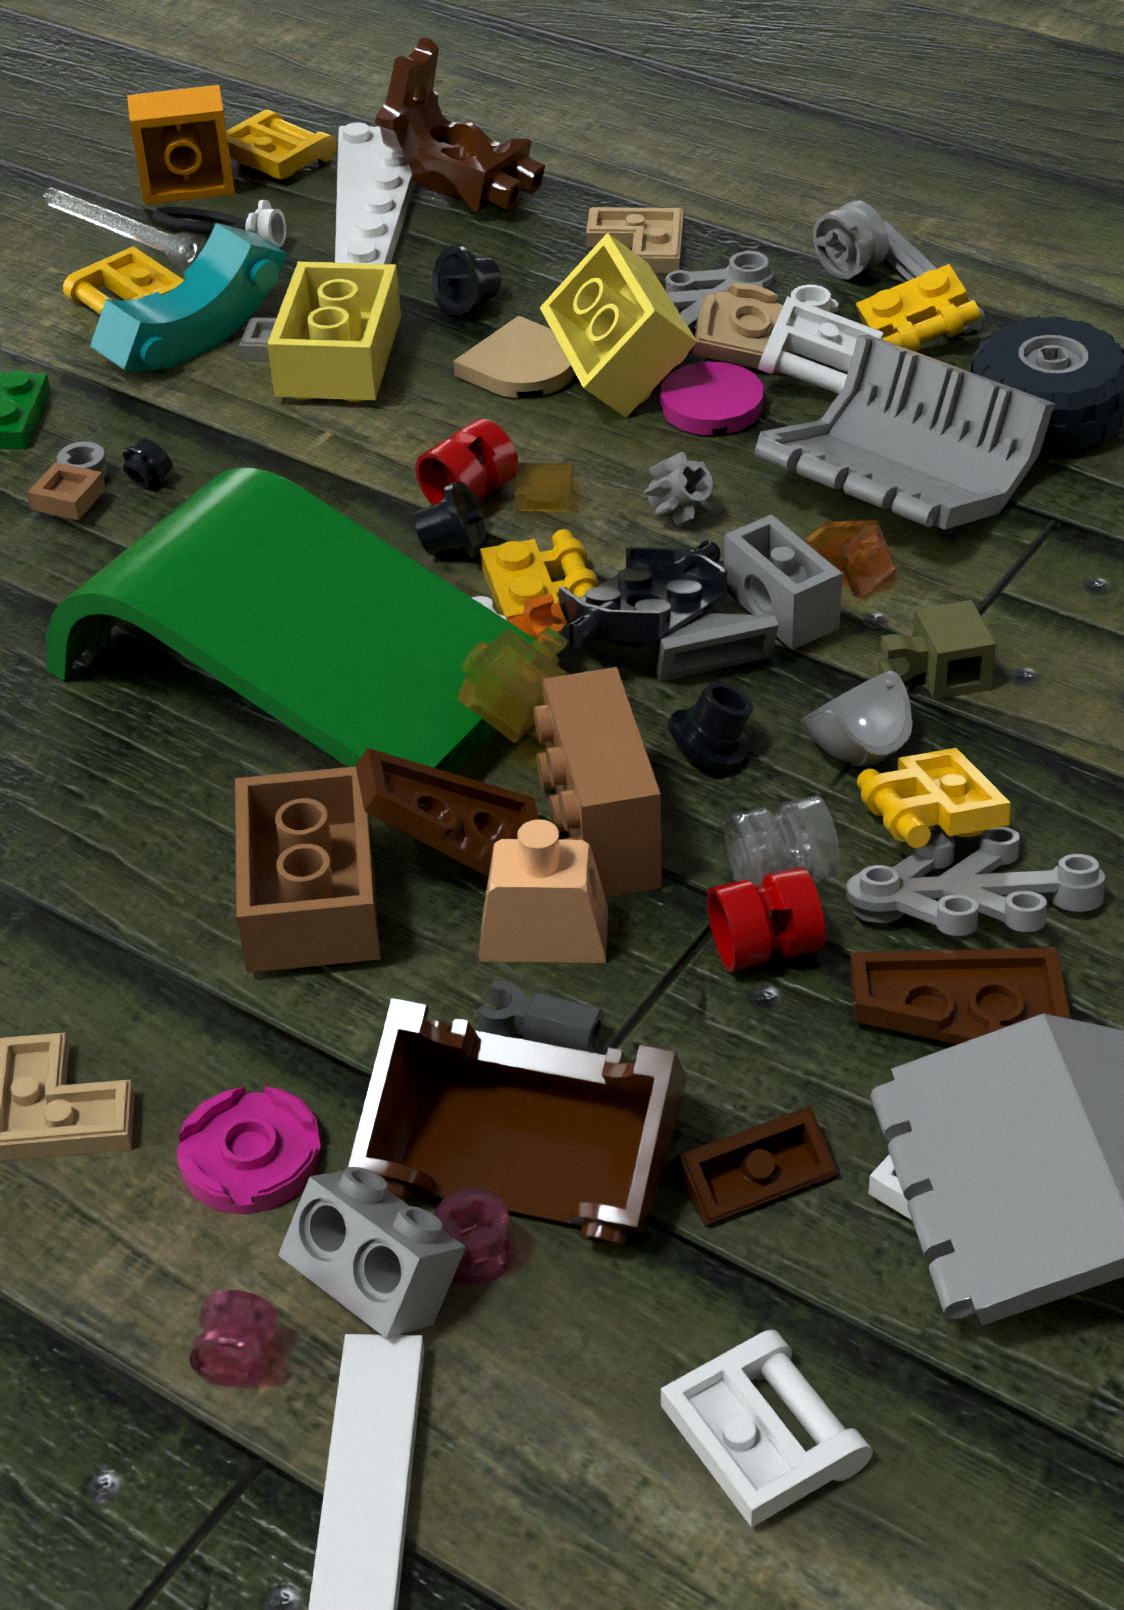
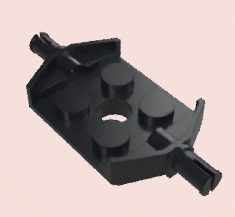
M706 540L694 549L687 550L679 548L628 547L626 548V569L619 571L615 577L600 586L588 589L583 596L578 598L568 591L567 587H559V605L567 622L561 630L562 641L569 648L574 646V649H578L592 638L635 649L660 641L727 597V570L716 563L721 556L718 545L713 541L709 543V540Z

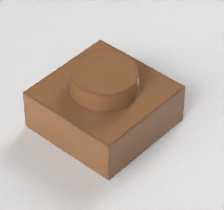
M55 462L28 491L31 510L79 521L106 490L103 474L99 471Z

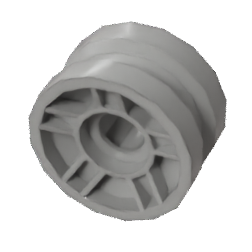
M851 201L837 210L824 214L817 219L813 228V243L821 264L830 274L839 279H850L864 270L878 265L884 261L888 253L889 239L886 227L880 215L872 206L863 201Z

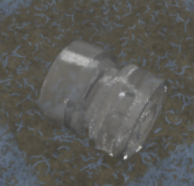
M818 795L779 803L777 812L774 815L766 807L726 816L724 832L726 850L735 881L749 879L756 887H759L764 875L797 867H804L809 872L813 882L837 876L840 855L835 826L825 802Z

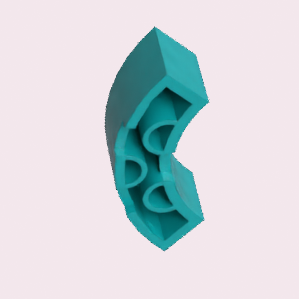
M215 223L206 245L189 268L183 272L184 281L176 288L164 295L154 292L150 295L131 300L106 299L90 346L124 370L156 371L172 368L220 345L249 319L271 287L277 282L288 253L251 231Z

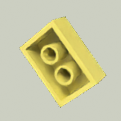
M608 232L540 307L583 388L626 418L639 404L649 398L653 389L675 366L684 361L689 351L697 343V340L650 265Z
M297 262L267 343L274 397H293L297 400L321 398L343 399L348 402L376 401L401 319L396 264Z

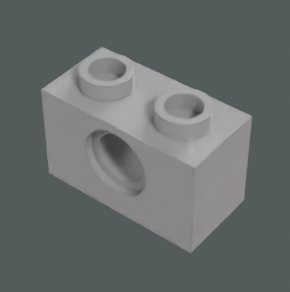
M769 515L724 535V568L727 570V593L752 615H775L779 624L776 636L791 650L839 629L842 572L775 516Z

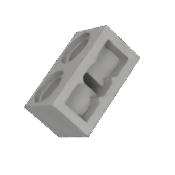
M347 1167L343 1171L310 1176L278 1256L386 1339L433 1326L466 1246L442 1230V1222L435 1215L424 1209L406 1204L386 1189L387 1183L381 1176L368 1169Z

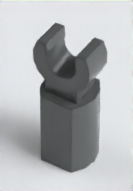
M505 980L493 981L491 985L492 1005L504 1009L497 1010L480 1006L477 1011L479 1030L481 1032L506 1037L516 1033L523 1035L524 1040L591 1053L595 1052L601 1040L604 1027V1013L601 1008L535 992L534 996L525 995L518 985Z

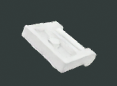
M787 297L762 354L758 370L773 374L774 370L839 394L845 385L847 374L794 354H801L833 366L840 371L848 372L857 337L869 334L881 339L883 332ZM783 348L787 349L788 351H790V352H792V353H794V354H791V353H788V352H786V351H783Z
M766 1330L661 1388V1407L751 1528L833 1479L844 1481L851 1478L866 1466L873 1453L871 1446L858 1430L854 1428L846 1429L793 1364L790 1360L793 1353L792 1349L776 1330ZM754 1378L758 1381L766 1380L817 1446L806 1452L751 1380Z

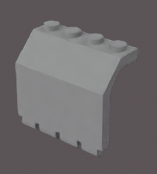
M869 334L860 335L857 337L845 385L821 420L761 431L755 447V456L789 471L796 469L797 474L833 489L843 488L845 494L882 509L892 508L893 513L926 527L937 526L945 530L997 515L1002 511L1039 456L1055 403Z
M1043 1013L892 1068L891 1071L895 1080L873 1089L870 1097L885 1140L889 1141L888 1151L903 1195L907 1200H910L908 1210L926 1260L931 1261L929 1272L946 1318L961 1319L977 1313L983 1326L1124 1277V1030Z

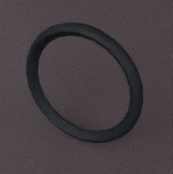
M161 207L155 209L152 215L158 224L196 234L211 235L215 224L184 219L208 221L246 230L245 219L204 209Z

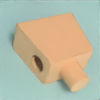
M546 820L526 822L518 830V839H501L494 843L483 908L479 962L606 963L608 906L591 845L583 840H559L558 828Z

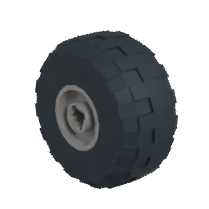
M1058 316L1027 317L1025 320L1017 322L1012 321L1004 324L998 331L994 330L979 344L976 353L973 355L970 372L1055 403L1039 454L1059 456L1062 454L1071 453L1074 455L1085 452L1088 448L1097 447L1114 434V431L1119 426L1121 427L1124 421V351L1120 344L1115 342L1112 335L1105 330L1093 327L1090 323Z

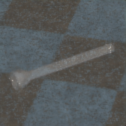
M48 188L43 193V201L46 205L166 253L174 267L183 271L189 268L207 243L204 237L195 233L182 231L171 235L55 188Z

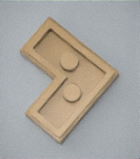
M592 207L589 209L586 231L587 247H595L608 232L627 248H632L636 255L650 265L654 273H670L680 270L683 209Z
M65 1032L0 1038V1161L132 1150L135 1093L131 1079L66 1085L70 1048Z

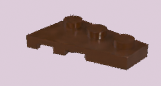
M367 748L356 764L364 812L488 877L494 843L501 839H518L517 833L523 824L532 820H540L535 800L530 796Z
M1057 947L850 952L849 972L855 1022L953 1044H961L1043 1013L1071 1019Z

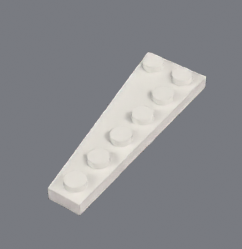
M350 123L339 127L335 263L391 264L416 181L413 179L406 158L383 143L380 127H369L364 123Z

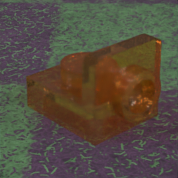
M878 520L825 522L804 540L839 571H844L852 594L855 597H866L894 572V564Z

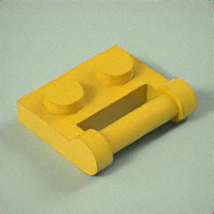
M268 109L226 131L231 159L280 180L291 177L295 171L316 159L324 162L330 161L337 151V140L334 136L321 131L313 133L284 121L280 114Z
M132 246L73 272L65 279L63 292L74 303L86 304L101 315L106 299L112 300L98 290L103 286L122 299L131 300L150 295L154 292L164 295L176 288L184 280Z

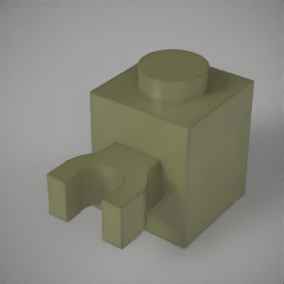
M972 600L917 608L914 610L912 637L903 634L881 636V647L887 660H895L879 662L880 674L886 671H894L901 677L903 682L917 674H921L933 700L991 690L996 643Z

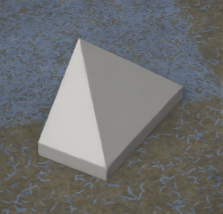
M700 614L661 639L656 668L659 682L771 658L779 626L775 615Z

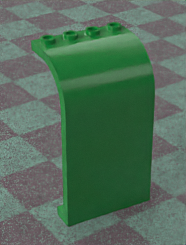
M235 468L224 471L211 479L56 607L46 635L48 643L46 670L65 682L72 676L73 660L85 650L96 656L99 653L100 642L105 646L109 645L111 628L124 619L147 631L347 767H355L367 748L455 774L539 688L550 648L295 483L265 470Z

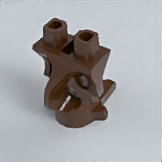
M422 37L419 39L415 50L408 57L401 55L395 58L386 102L375 119V124L380 126L383 143L406 158L414 181L422 186L451 198H463L474 212H479L490 204L505 211L510 210L516 206L520 199L521 190L532 195L540 189L545 165L529 158L532 142L530 139L511 138L505 143L500 144L489 138L473 122L469 120L451 122L442 115L438 105L439 94L433 90L439 48L431 39Z

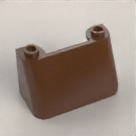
M391 999L348 1167H361L378 1174L386 1181V1189L406 1204L410 1201L411 1193L566 1224L582 1228L580 1234L582 1239L610 1247L622 1248L624 1247L626 1236L638 1237L642 1235L680 1112L687 1077L676 1051L639 1045L636 1059H634V1062L629 1063L623 1050L608 1047L607 1054L602 1055L475 1031L470 1023L465 1020L454 1019L453 1025L439 1020H427L429 1012L427 1005Z

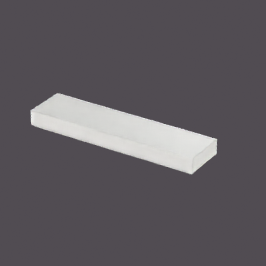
M345 1334L308 1610L398 1609L424 1360L422 1335H398L386 1339L382 1335Z

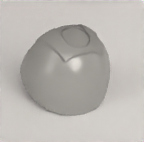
M886 671L852 688L814 710L801 720L811 737L822 749L841 761L849 762L850 765L859 767L876 765L901 749L908 741L913 725L907 690L901 677L894 671Z

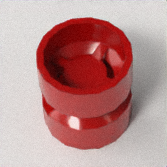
M488 419L474 420L450 436V439L443 440L420 455L415 464L416 479L420 489L432 505L439 503L441 499L445 498V487L456 481L465 483L473 490L480 501L485 495L491 494L515 478L519 469L518 456L513 443L496 423Z
M804 867L764 875L759 887H756L749 879L709 888L707 908L712 936L718 955L728 972L768 964L772 952H776L782 959H789L823 950L826 931L821 901L816 886L809 872Z

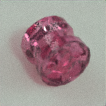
M475 1188L459 1190L444 1198L436 1208L435 1216L442 1222V1230L466 1246L452 1280L459 1284L476 1286L490 1283L500 1277L510 1265L512 1246L508 1233L510 1227L509 1215L504 1202L497 1195L487 1190ZM471 1231L468 1237L461 1236L462 1233Z
M240 1290L214 1292L206 1297L199 1315V1323L203 1333L197 1336L192 1344L189 1356L191 1368L209 1382L227 1387L251 1386L263 1380L267 1373L270 1359L268 1350L264 1345L275 1334L278 1322L276 1309L262 1297Z

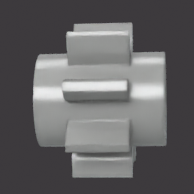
M679 452L649 468V472L654 479L644 492L648 495L649 503L655 510L657 517L660 515L673 516L675 525L680 526L710 511L711 506L706 499L710 496L712 489L716 487L703 461H687L685 453Z

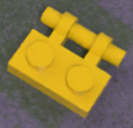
M950 264L929 270L919 277L890 289L879 291L875 295L856 303L859 317L865 326L883 332L882 340L915 352L921 350L920 344L944 334L948 338L964 332L963 326L981 319L976 302L974 300L969 302L967 291Z
M561 529L555 532L551 538L553 548L548 551L540 552L535 539L509 541L498 546L480 549L481 567L500 615H504L507 620L519 616L524 612L527 601L547 594H552L554 603L559 602V587L561 586L567 587V590L578 598L583 596L588 589L600 586L595 573L586 568L588 557L583 544L578 539H575L569 530ZM566 576L562 581H551L552 578Z
M957 748L898 758L897 771L879 773L875 769H866L857 778V785L861 790V799L873 814L883 816L885 828L896 840L907 842L913 848H920L928 843L931 837V831L928 828L930 826L939 825L949 837H974L982 834L985 830L1010 825L1011 802Z

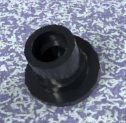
M457 245L448 246L441 251L436 259L432 275L434 299L441 310L449 315H466L474 311L482 300L491 299L498 293L501 285V274L498 265L490 257H474L465 247Z
M459 481L450 483L445 487V498L441 499L439 503L416 511L415 526L419 540L424 550L430 556L455 549L458 551L465 549L472 559L480 557V549L485 548L486 538L484 514L480 502L473 490L465 483Z
M710 682L705 686L694 706L690 709L677 710L671 715L668 721V730L678 745L697 762L714 770L724 772L735 770L740 767L749 754L750 743L743 729L753 711V704L748 696L738 688L723 682Z

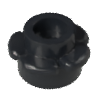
M141 438L134 446L131 445L123 450V457L126 462L123 465V469L134 483L143 488H148L151 483L161 487L167 483L164 477L172 470L173 463L160 446L149 439Z

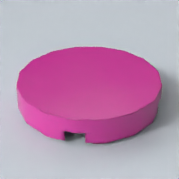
M700 362L683 366L668 375L661 384L660 404L663 407V415L667 422L684 432L708 436L713 435V429L727 427V434L736 433L754 424L763 413L764 385L756 374L742 366L726 362Z
M263 1086L264 1093H246L245 1087L225 1090L202 1102L184 1121L179 1133L180 1144L177 1149L181 1179L193 1197L216 1211L243 1215L273 1210L297 1197L306 1187L309 1177L316 1175L322 1157L316 1117L302 1099L280 1088Z

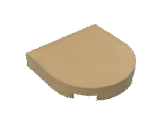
M751 284L729 285L726 291L716 294L713 292L709 293L703 299L695 332L697 343L693 346L692 355L758 369L766 344L783 307L782 304L776 301L778 295L766 288ZM783 348V351H786V352H788V353L794 354V353L788 351L787 349ZM774 370L775 373L784 374V373H781V372H779V371Z
M517 316L453 361L454 376L508 398H518V392L542 390V396L550 395L565 387L575 376V372L553 331L521 316Z

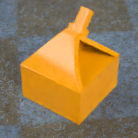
M219 85L127 95L130 126L144 205L235 194Z

